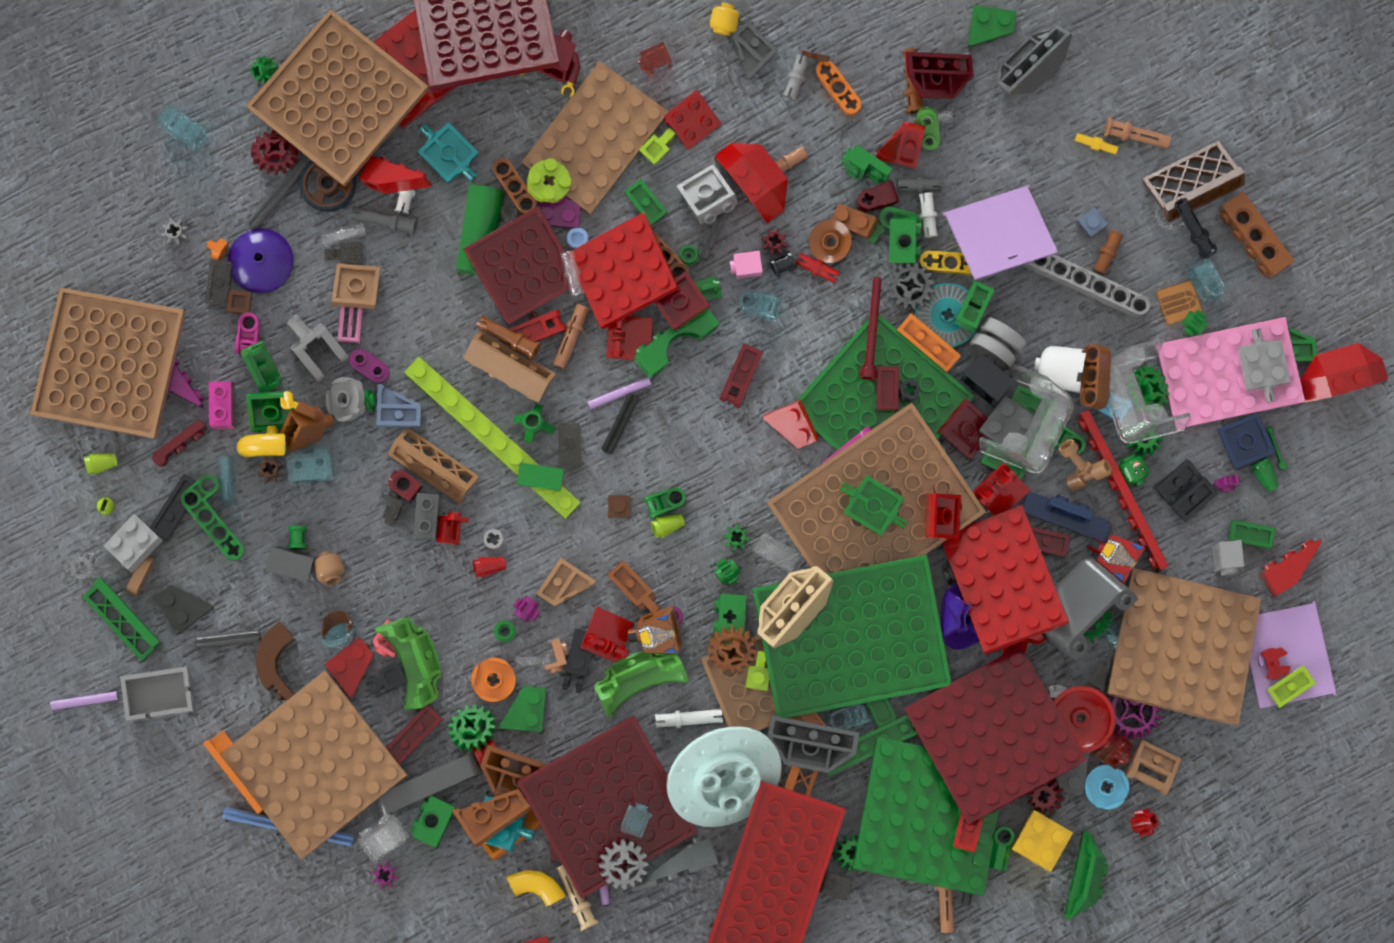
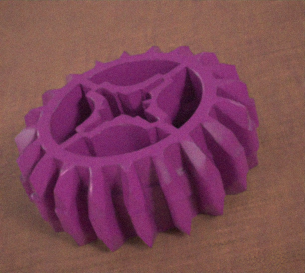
M1107 695L1111 698L1110 702L1115 712V726L1117 727L1115 735H1119L1123 731V739H1127L1129 733H1131V739L1136 740L1138 733L1139 737L1143 739L1145 738L1144 730L1149 735L1153 733L1149 726L1158 728L1159 725L1154 719L1162 720V716L1157 715L1156 712L1163 711V708L1149 705V718L1145 721L1142 709L1146 704ZM1118 699L1121 700L1120 703L1123 706V712L1119 717H1117L1115 711ZM1129 705L1131 707L1139 705L1136 715L1133 713L1125 716L1130 709L1128 708ZM1131 718L1136 723L1138 722L1141 727L1129 728L1123 725L1122 722Z

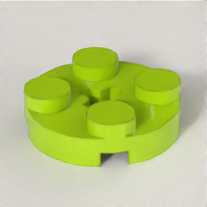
M548 158L532 166L528 173L527 189L534 199L539 202L557 203L567 195L571 178L568 170L561 163ZM545 177L552 178L554 185H545Z

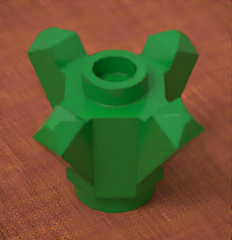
M536 403L533 410L524 415L515 414L513 422L523 425L526 430L524 441L532 443L534 435L542 431L548 434L554 433L555 426L545 422L541 416L543 405Z

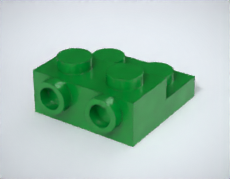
M855 145L853 150L849 148L841 162L850 177L862 180L867 173L869 178L877 184L887 182L893 169L858 145Z

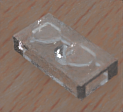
M766 533L762 534L753 550V553L788 573L793 571L801 557V553Z

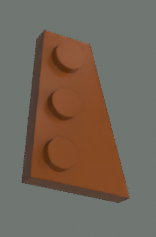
M517 789L495 796L493 799L482 803L471 804L470 807L452 810L473 844L479 847L532 810L521 791Z

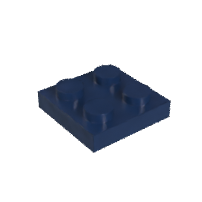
M1259 412L1217 429L1234 470L1276 453Z

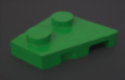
M524 686L499 725V729L542 733L546 688Z

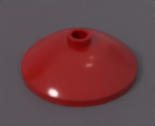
M1075 686L1064 690L1054 699V704L1083 753L1094 751L1102 747L1109 740L1115 727V712L1111 702L1102 692L1088 686ZM1084 714L1085 719L1078 721L1077 715Z

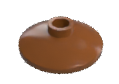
M824 220L817 224L810 234V250L818 260L820 259L825 263L838 262L844 259L851 249V232L840 221ZM834 238L836 243L834 246H830L829 240Z

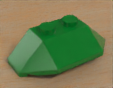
M1082 831L1063 919L1071 920L1096 904L1097 900L1101 899L1104 886H1101L1102 877H1106L1109 865L1105 864L1106 857L1088 831Z

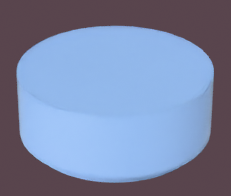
M573 228L567 234V243L571 249H575L589 240L587 232L582 228Z

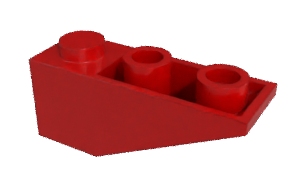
M371 156L359 177L368 188L384 194L432 186V183L426 178L427 174L418 169H415V171L409 170L407 166L401 163L395 165L385 157L376 158Z
M1310 539L1301 545L1302 550L1297 553L1292 550L1282 556L1284 560L1276 564L1273 561L1263 567L1265 571L1260 576L1273 597L1297 584L1322 543L1320 539L1315 542L1313 539Z

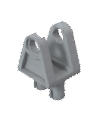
M297 314L286 322L298 336L297 341L289 348L318 382L323 380L325 376L305 352L308 349L306 345L314 338L318 340L322 338L341 362L349 358L323 324L318 323L315 327L309 329Z

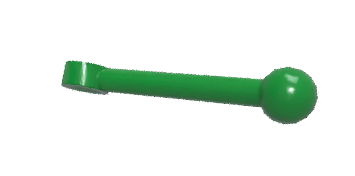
M1267 427L1266 431L1279 461L1278 468L1285 470L1287 463L1283 461L1273 435L1274 429Z

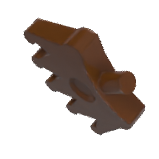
M802 50V55L814 60L828 62L830 59L829 55Z

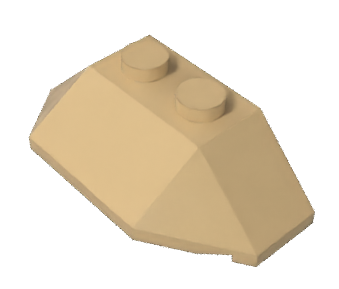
M817 566L789 573L760 606L758 634L773 648L796 639L826 605L834 580Z

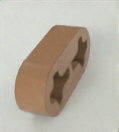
M148 556L137 567L128 583L126 592L134 596L139 595L154 566L155 558Z

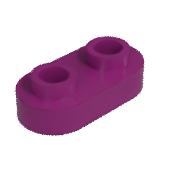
M356 349L350 354L349 363L355 371L376 384L387 381L390 372L384 362L364 349ZM358 356L364 357V361L362 363L356 362V358ZM376 368L382 369L380 375L374 374Z

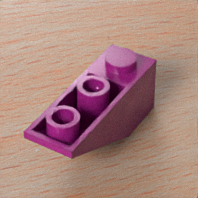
M175 358L168 391L201 409L204 408L201 402L204 400L198 389L193 391L189 385L192 380L185 371L180 372L177 367L180 363Z

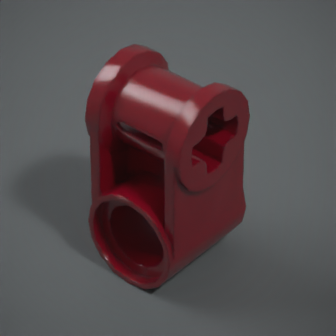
M887 181L863 190L856 200L857 209L861 212L869 213L899 203L893 181ZM864 197L866 200H871L869 205L866 202H862Z

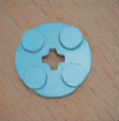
M1101 765L1091 770L1086 776L1084 792L1088 801L1096 808L1114 809L1125 801L1129 792V781L1125 773L1111 765ZM1103 781H1106L1107 784H1112L1109 794L1101 790Z

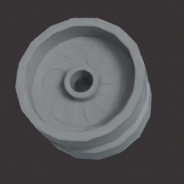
M987 317L980 327L983 334L976 333L970 345L977 353H981L984 356L987 354L996 361L995 365L1009 370L1016 360L1013 353L1020 354L1027 343L1021 335L1006 324Z

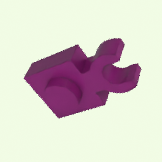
M1238 474L1216 479L1213 482L1215 490L1221 489L1222 493L1235 491L1234 487L1240 485Z

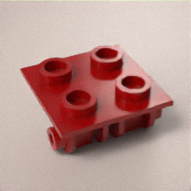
M697 89L663 116L665 123L669 127L671 126L687 150L691 149L722 124Z
M628 316L609 326L606 358L634 360L635 351L641 345L646 344L648 346L651 343L653 318Z
M1003 462L972 492L993 515H997L1012 509L1031 490Z
M596 607L580 648L614 663L621 658L625 659L628 655V650L625 647L628 640V630L632 629L634 623Z

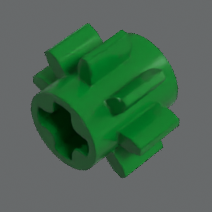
M266 56L257 57V62H253L251 66L253 78L257 82L262 81L263 84L278 70L276 62L272 58H266Z
M1199 309L1195 313L1189 311L1181 323L1185 326L1183 332L1190 337L1194 333L1200 336L1208 324L1204 320L1206 314Z
M737 524L736 529L728 526L729 535H723V538L728 539L725 547L731 545L733 552H736L737 547L745 550L744 541H750V538L745 537L748 529L740 530L739 524ZM733 533H735V535H742L740 538V543H738L737 541H731L733 538Z
M723 558L716 563L718 568L714 570V573L721 584L727 582L730 586L739 580L737 575L741 571L733 559L727 562L726 558Z

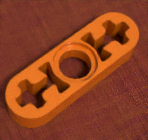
M831 61L819 62L816 67V76L844 114L848 116L856 115L861 108V100ZM823 66L824 68H830L829 74L832 78L835 75L837 76L829 84L827 83L830 79L826 73L821 74ZM835 83H842L845 90L838 94L832 90V86ZM848 92L850 93L847 96L848 100L851 103L854 101L856 102L854 110L852 108H846L848 103L846 99L843 97Z

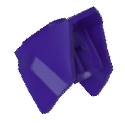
M954 584L946 589L941 608L940 626L943 642L953 650L965 649L980 642L968 612L971 605L965 604L963 597L961 598L958 584Z

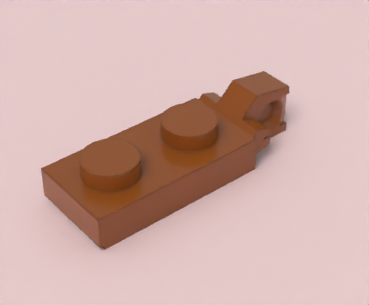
M622 560L607 574L611 581L637 608L639 607L643 610L646 607L651 613L660 610L653 601L656 598L653 591L625 561Z

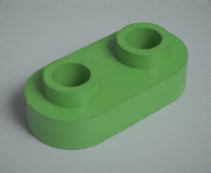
M923 107L916 115V123L926 126L921 147L925 150H933L940 144L938 114L932 107ZM924 118H930L931 121H930V122H924L923 119H924ZM932 138L933 141L928 143L926 142V139Z

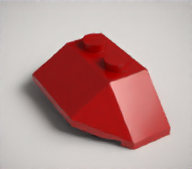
M730 143L715 155L718 162L767 224L785 211L788 178L762 145Z
M1355 343L1316 354L1300 378L1305 399L1304 403L1372 386L1387 380L1388 377L1383 358L1363 345Z

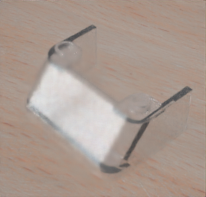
M1162 338L1129 346L1111 358L1108 407L1118 435L1125 443H1135L1184 431L1191 417L1190 413L1168 417L1166 410L1161 405H1145L1133 368L1141 366L1147 359L1159 356L1164 343Z
M1015 364L1013 367L1015 380L1030 386L1031 392L1035 396L1042 398L1025 436L1016 432L1009 433L1005 436L1002 444L980 437V449L984 454L1032 473H1040L1046 468L1073 410V398L1047 376Z

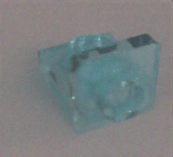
M636 803L635 806L629 804L620 830L642 838L648 820L653 815L648 811L649 807Z

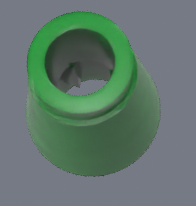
M1263 458L1251 465L1252 473L1266 488L1267 492L1279 487L1271 461Z

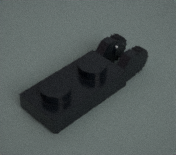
M575 629L565 668L566 675L563 690L569 688L571 674L580 675L575 689L576 693L581 694L584 678L587 677L592 656L591 652L580 648L587 631Z

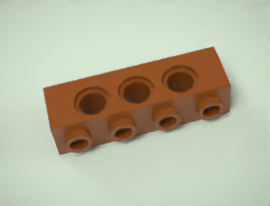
M1244 191L1220 207L1219 216L1225 224L1230 225L1233 229V236L1237 241H1242L1246 247L1247 255L1251 259L1256 260L1259 265L1258 269L1263 276L1271 279L1295 261ZM1237 215H1244L1247 222L1245 224L1240 223L1237 220ZM1250 232H1256L1259 235V241H1253L1250 238ZM1264 249L1271 251V259L1264 257Z

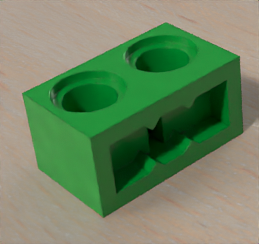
M974 280L953 324L973 333L995 289Z

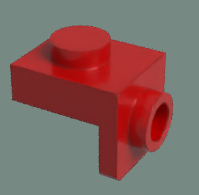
M448 512V516H439L436 542L459 545L461 523H469V518L461 517L459 512Z

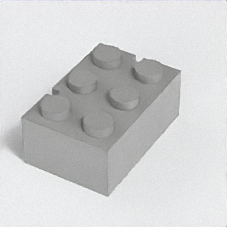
M187 666L120 676L125 718L128 722L148 720L150 717L161 718L196 712L194 692L189 691L190 688H193L191 668Z

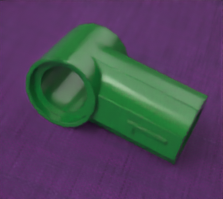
M1006 826L996 827L989 868L1007 870L1011 846L1015 839L1011 828ZM1001 830H1007L1009 833V838L1006 842H1000L998 839V834Z

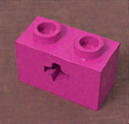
M231 381L209 382V426L212 429H235L234 385Z

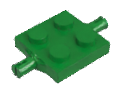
M865 475L860 485L856 488L843 482L839 490L850 496L849 503L843 511L845 515L879 536H882L887 526L892 522L902 529L906 527L905 525H907L908 521L897 515L904 497L868 475Z

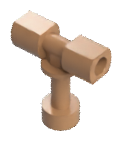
M1069 439L1060 445L1059 451L1065 458L1070 457L1077 466L1076 472L1067 476L1066 482L1073 492L1087 486L1088 480L1095 478L1098 481L1111 475L1112 468L1106 459L1095 464H1091L1089 461L1084 462L1077 453L1078 446L1073 439Z

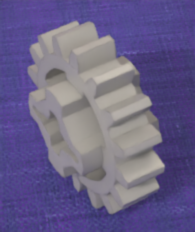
M621 840L620 845L612 842V849L605 847L607 855H600L604 862L599 863V867L605 869L600 874L602 877L608 876L606 878L608 884L614 881L613 887L616 889L619 884H621L623 890H626L627 884L634 888V881L642 882L639 876L647 874L643 867L648 866V862L642 860L647 855L645 853L639 854L642 848L639 845L633 848V841H630L628 845H626L624 840ZM628 851L633 852L637 859H630ZM616 852H618V855L613 860H610L611 857ZM623 860L628 863V865L624 866V869L618 866L623 863ZM610 870L617 871L619 879L614 877ZM633 870H636V872L631 877H629L630 873Z

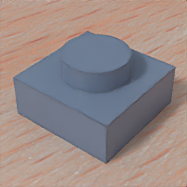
M1095 207L1077 221L1089 238H1092L1108 225Z

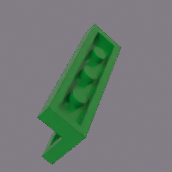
M99 577L93 582L94 586L82 597L143 662L162 643L104 579ZM98 589L105 596L104 604H95L90 598ZM108 607H115L119 611V620H110L107 617ZM114 623H119V628ZM122 623H130L134 627V636H125L122 633ZM128 639H134L133 644ZM137 639H145L151 646L143 654L137 650Z

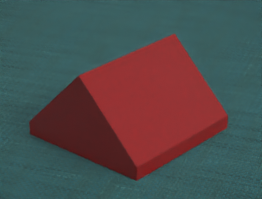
M927 493L925 538L959 539L961 495Z

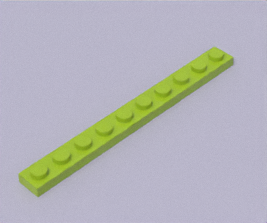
M420 357L404 372L517 476L520 462L539 465ZM562 485L561 492L531 487L565 519L581 504Z

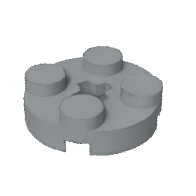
M340 377L335 379L331 383L334 384L331 390H327L326 393L327 410L338 421H352L365 411L363 385L361 381L354 380L353 378ZM347 396V402L345 403L343 398Z

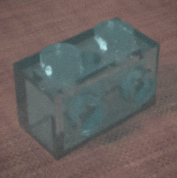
M326 448L313 449L314 453H305L304 450L291 452L292 455L286 456L289 483L292 485L335 480L332 452L327 451Z

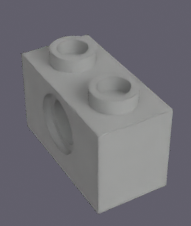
M1242 540L1219 542L1212 546L1215 573L1221 572V576L1235 575L1234 573H1238V570L1244 567Z

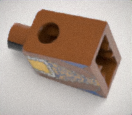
M674 606L641 616L637 623L638 629L628 630L629 642H641L645 653H679L683 646Z

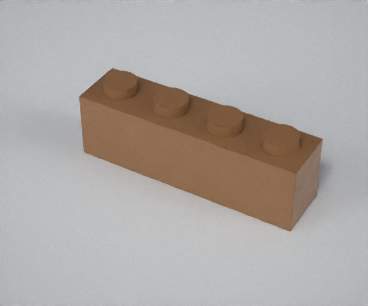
M482 330L472 339L463 358L472 366L484 370L491 377L501 380L511 389H516L528 399L538 403L546 395L556 375L544 366L528 359L527 356L520 352L513 351L510 346Z

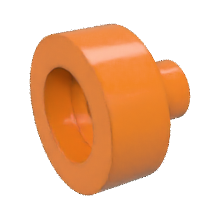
M222 238L217 243L209 240L206 247L212 250L210 257L220 261L229 247V242Z

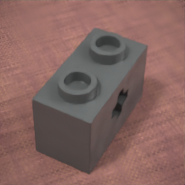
M417 493L413 532L415 540L437 541L440 495Z

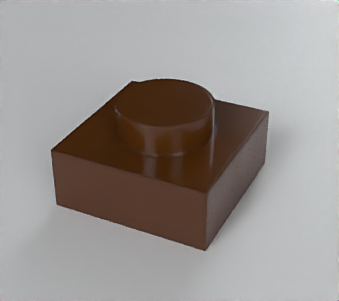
M229 290L227 313L244 314L250 312L252 293Z
M608 495V518H630V496Z

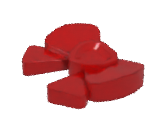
M1269 648L1261 652L1260 655L1264 658L1266 668L1268 669L1267 679L1275 680L1289 674L1291 666H1279L1280 661L1278 659L1287 655L1283 648Z

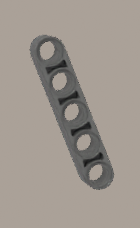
M474 752L393 787L380 797L376 803L382 817H385L483 772Z

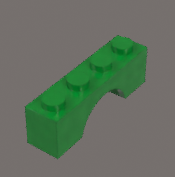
M708 309L675 332L670 328L665 333L663 331L657 333L652 338V343L648 346L643 344L635 351L634 361L648 379L651 380L667 368L669 363L667 347L672 341L685 336L702 341L718 329L720 323Z

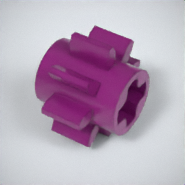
M525 596L523 600L518 597L513 605L516 608L514 615L526 623L530 619L535 621L540 614V611L537 610L539 604L528 596Z
M388 861L385 867L377 863L378 870L371 871L376 876L372 883H381L380 889H383L385 884L392 888L393 884L391 881L399 879V877L394 876V872L398 868H389L390 863ZM381 870L390 871L388 881L380 879L382 875Z

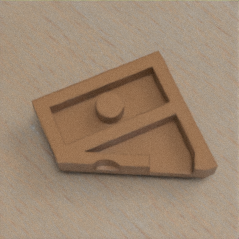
M560 558L536 595L556 607L593 586L596 581Z

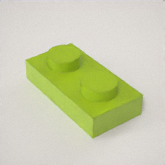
M1302 665L1266 689L1276 706L1281 708L1315 685L1316 682L1306 667Z

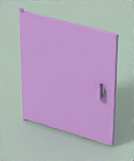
M1029 185L942 213L948 220L975 280L1058 253L1029 191Z
M1312 601V604L1258 614L1250 669L1259 709L1276 705L1266 689L1285 677L1283 675L1275 680L1266 678L1268 669L1266 668L1264 658L1260 654L1263 650L1269 648L1278 649L1281 647L1287 652V655L1278 660L1280 661L1279 666H1291L1289 674L1304 665L1316 682L1315 685L1290 702L1328 694L1337 695L1316 602Z

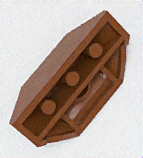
M487 745L480 767L493 794L499 796L517 789L521 791L516 781L548 763L506 749Z

